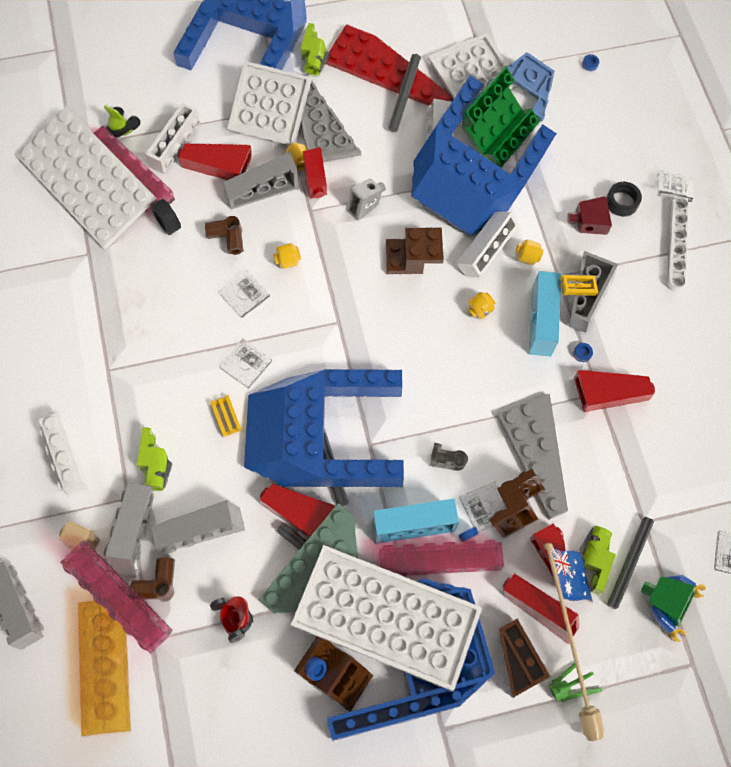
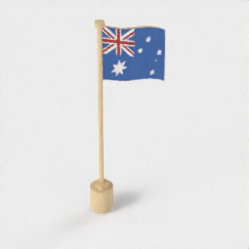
M552 543L544 544V549H547L585 703V707L578 713L582 732L588 741H597L604 738L603 733L605 729L600 710L589 705L564 600H586L590 603L593 602L582 555L576 551L553 549Z

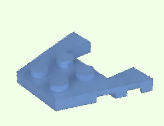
M526 52L507 68L515 79L513 84L537 99L532 109L539 121L542 122L546 115L545 111L549 101L548 97L555 70Z

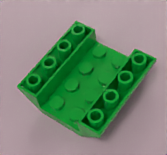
M507 66L502 68L464 111L461 127L476 151L499 167H502L540 123L533 109L522 110L509 87L515 79Z

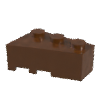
M518 618L499 628L512 698L551 676Z

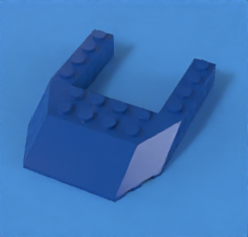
M204 0L201 2L173 52L176 66L192 71L218 22H222L271 38L272 40L259 64L283 70L307 23L305 0Z
M471 75L415 157L411 197L470 237L482 230L496 211L508 212L557 134L542 124L510 174L452 136L463 119L464 111L477 98L485 85Z
M324 369L289 377L249 394L244 468L256 472L264 478H269L283 487H403L404 460L324 459L325 397H402V370Z
M428 579L416 581L475 605L472 591L469 588L456 587L446 583L442 584ZM478 619L454 691L404 672L410 696L327 718L332 742L460 707L495 674L480 619Z

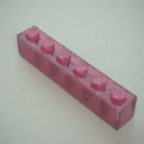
M104 126L94 132V135L157 198L152 204L162 198L169 204L175 201L173 191Z
M489 539L484 540V543H476V541L470 540L464 541V544L444 542L443 545L436 546L435 543H424L423 546L415 547V544H404L403 547L395 548L394 545H384L378 552L379 567L401 576L500 571L504 567L502 542Z
M85 540L79 543L60 561L65 572L73 575L78 580L79 586L87 590L93 596L94 601L102 605L108 611L109 616L113 620H117L123 626V630L138 641L141 649L147 650L151 654L170 636L173 629Z

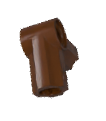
M228 216L225 220L205 222L207 239L226 237L228 254L240 255L244 252L243 229L236 216Z
M169 557L156 558L154 580H132L129 590L130 598L132 600L169 601L174 595L175 559ZM167 586L166 592L159 594V589Z

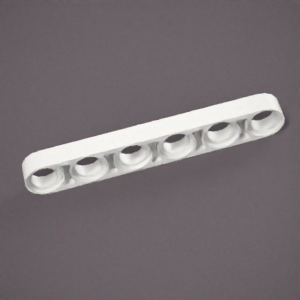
M683 196L675 197L670 205L667 286L674 292L681 291L686 284L689 202ZM681 202L684 208H678L675 203ZM675 217L682 218L683 223H677ZM675 232L681 233L682 236H683V238H681V239L676 238V237L674 236V233H675ZM673 248H680L682 254H676ZM678 263L682 269L676 270L673 264ZM678 279L681 282V285H674L672 283V280Z

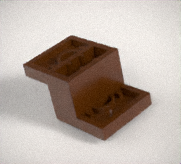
M442 227L405 228L404 239H386L387 274H423L424 264H442L444 261Z
M533 469L521 472L518 477L505 481L500 487L496 488L507 509L497 511L489 520L503 539L538 520L528 499L545 491V488Z
M317 636L294 669L295 673L315 689L333 699L349 712H351L374 676L351 655ZM313 657L324 660L327 665L325 675L318 681H313L305 675V665Z

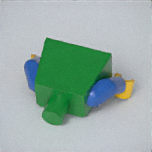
M684 575L660 577L657 585L646 581L643 584L641 593L650 596L649 606L651 613L657 622L670 633V638L675 642H681L676 634L678 632L681 636H685V631L676 629V626H680L693 598L704 597V595L699 593V590L704 591L706 587L703 584L696 586L694 581Z

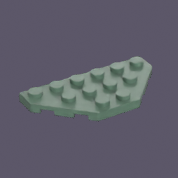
M338 503L258 600L273 613L297 611L323 545L358 558L354 516Z

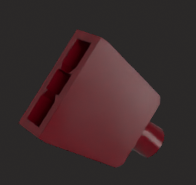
M606 196L580 201L575 212L567 214L568 223H577L580 233L608 235L612 222Z

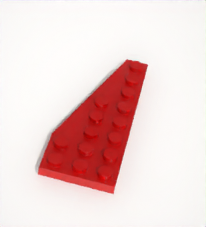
M346 24L330 49L329 57L325 64L399 94L409 61L376 35ZM417 69L408 98L427 106L431 105L433 99L453 101L450 93Z

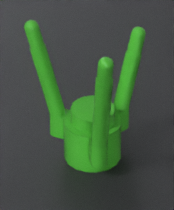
M575 663L560 676L551 680L552 684L549 685V689L557 702L560 700L565 702L569 699L583 696L582 691L568 694L571 692L570 688L579 683L578 678L569 683L566 680L562 681L576 668ZM591 671L582 675L583 681L593 676L594 672ZM601 687L586 690L587 695L595 694L603 689Z

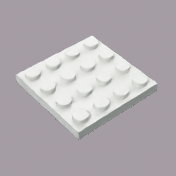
M487 33L428 55V62L446 91L451 94L452 100H454L470 75L485 84L481 90L482 92L488 82L503 67H508ZM512 83V85L509 88L513 89L518 86Z
M244 61L227 129L288 146L296 143L312 78Z

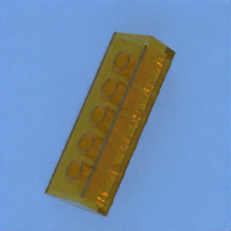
M119 600L78 602L81 736L94 737L131 732L126 603Z

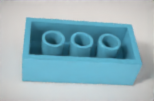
M539 271L533 284L530 317V355L551 357L559 342L561 281H559L561 273Z
M455 498L375 510L373 511L372 524L376 544L455 532L459 524Z

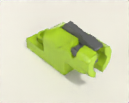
M308 23L300 48L301 60H305L304 71L311 76H319L329 57V52L326 51L324 40L317 38L318 32L315 31L314 23Z
M143 427L137 466L140 471H144V485L152 486L153 491H163L166 488L173 464L168 460V455L164 448L152 447L156 444V435L152 429Z
M594 526L590 529L579 549L583 555L584 568L597 573L593 575L590 585L593 586L591 592L596 595L604 592L616 556L615 553L609 551L612 532L601 526Z

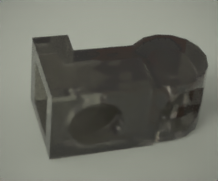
M434 442L429 466L454 471H461L465 468L468 456L464 451L441 449L442 444Z

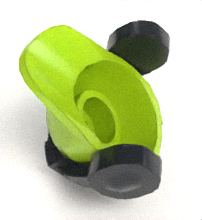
M104 105V109L109 114L106 130L114 138L126 136L140 126L141 120L137 116H130L126 121L123 117L124 110L121 107L115 106L112 109L108 105Z

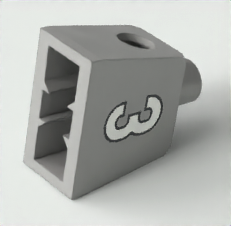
M369 178L351 187L346 210L359 221L378 206L381 194L386 191V186L383 182L376 183L373 179Z

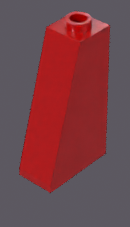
M185 143L183 149L178 153L181 168L225 180H230L245 173L252 158L251 145Z
M578 370L574 376L583 412L649 401L655 394V386L650 381L649 376Z
M271 484L269 488H264L259 496L263 507L308 539L336 507V505Z
M515 573L511 578L508 577L502 586L504 597L569 644L560 602ZM565 606L572 636L574 637L580 628L579 614Z

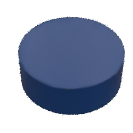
M588 54L583 58L582 67L587 71H595L599 66L600 60L596 55Z
M579 343L573 351L574 358L579 362L589 361L593 355L592 347L587 343Z
M475 526L459 534L458 537L461 542H464L478 535L479 532Z
M318 657L311 658L305 665V675L313 681L320 680L327 670L326 662Z

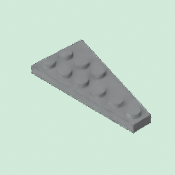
M308 73L300 74V75H304V76L310 77V76L308 75ZM311 81L301 119L307 150L321 147L323 162L362 156V151L359 147L357 148L353 138L348 135L344 125L332 108L328 106L326 99L321 96L317 86Z
M549 393L501 412L497 417L524 471L533 469L543 484L545 491L537 494V497L548 519L551 520L567 513L568 506Z

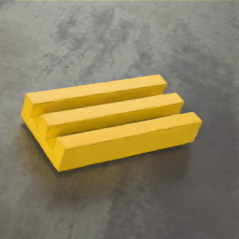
M561 275L559 277V281L562 282L560 284V287L563 288V291H561L562 295L595 296L598 294L595 276ZM567 281L591 282L592 284L567 283Z
M229 395L222 399L220 397L216 401H210L223 438L242 431ZM227 402L235 422V429L232 428L223 403ZM217 405L221 407L229 431L224 429L216 407Z

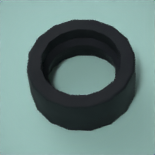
M622 181L615 183L606 196L608 208L617 216L626 217L634 214L642 201L640 189L631 182ZM622 192L630 195L634 201L633 205L624 206L619 204L614 199V194Z
M162 198L151 205L150 208L155 219L167 235H171L181 229V223L176 213L165 199Z

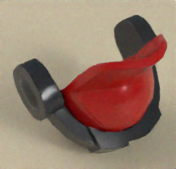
M235 596L230 600L221 597L211 602L209 606L212 611L220 610L219 618L223 628L229 635V642L235 643L244 638L245 633L253 623V616L249 611L247 600L241 596Z

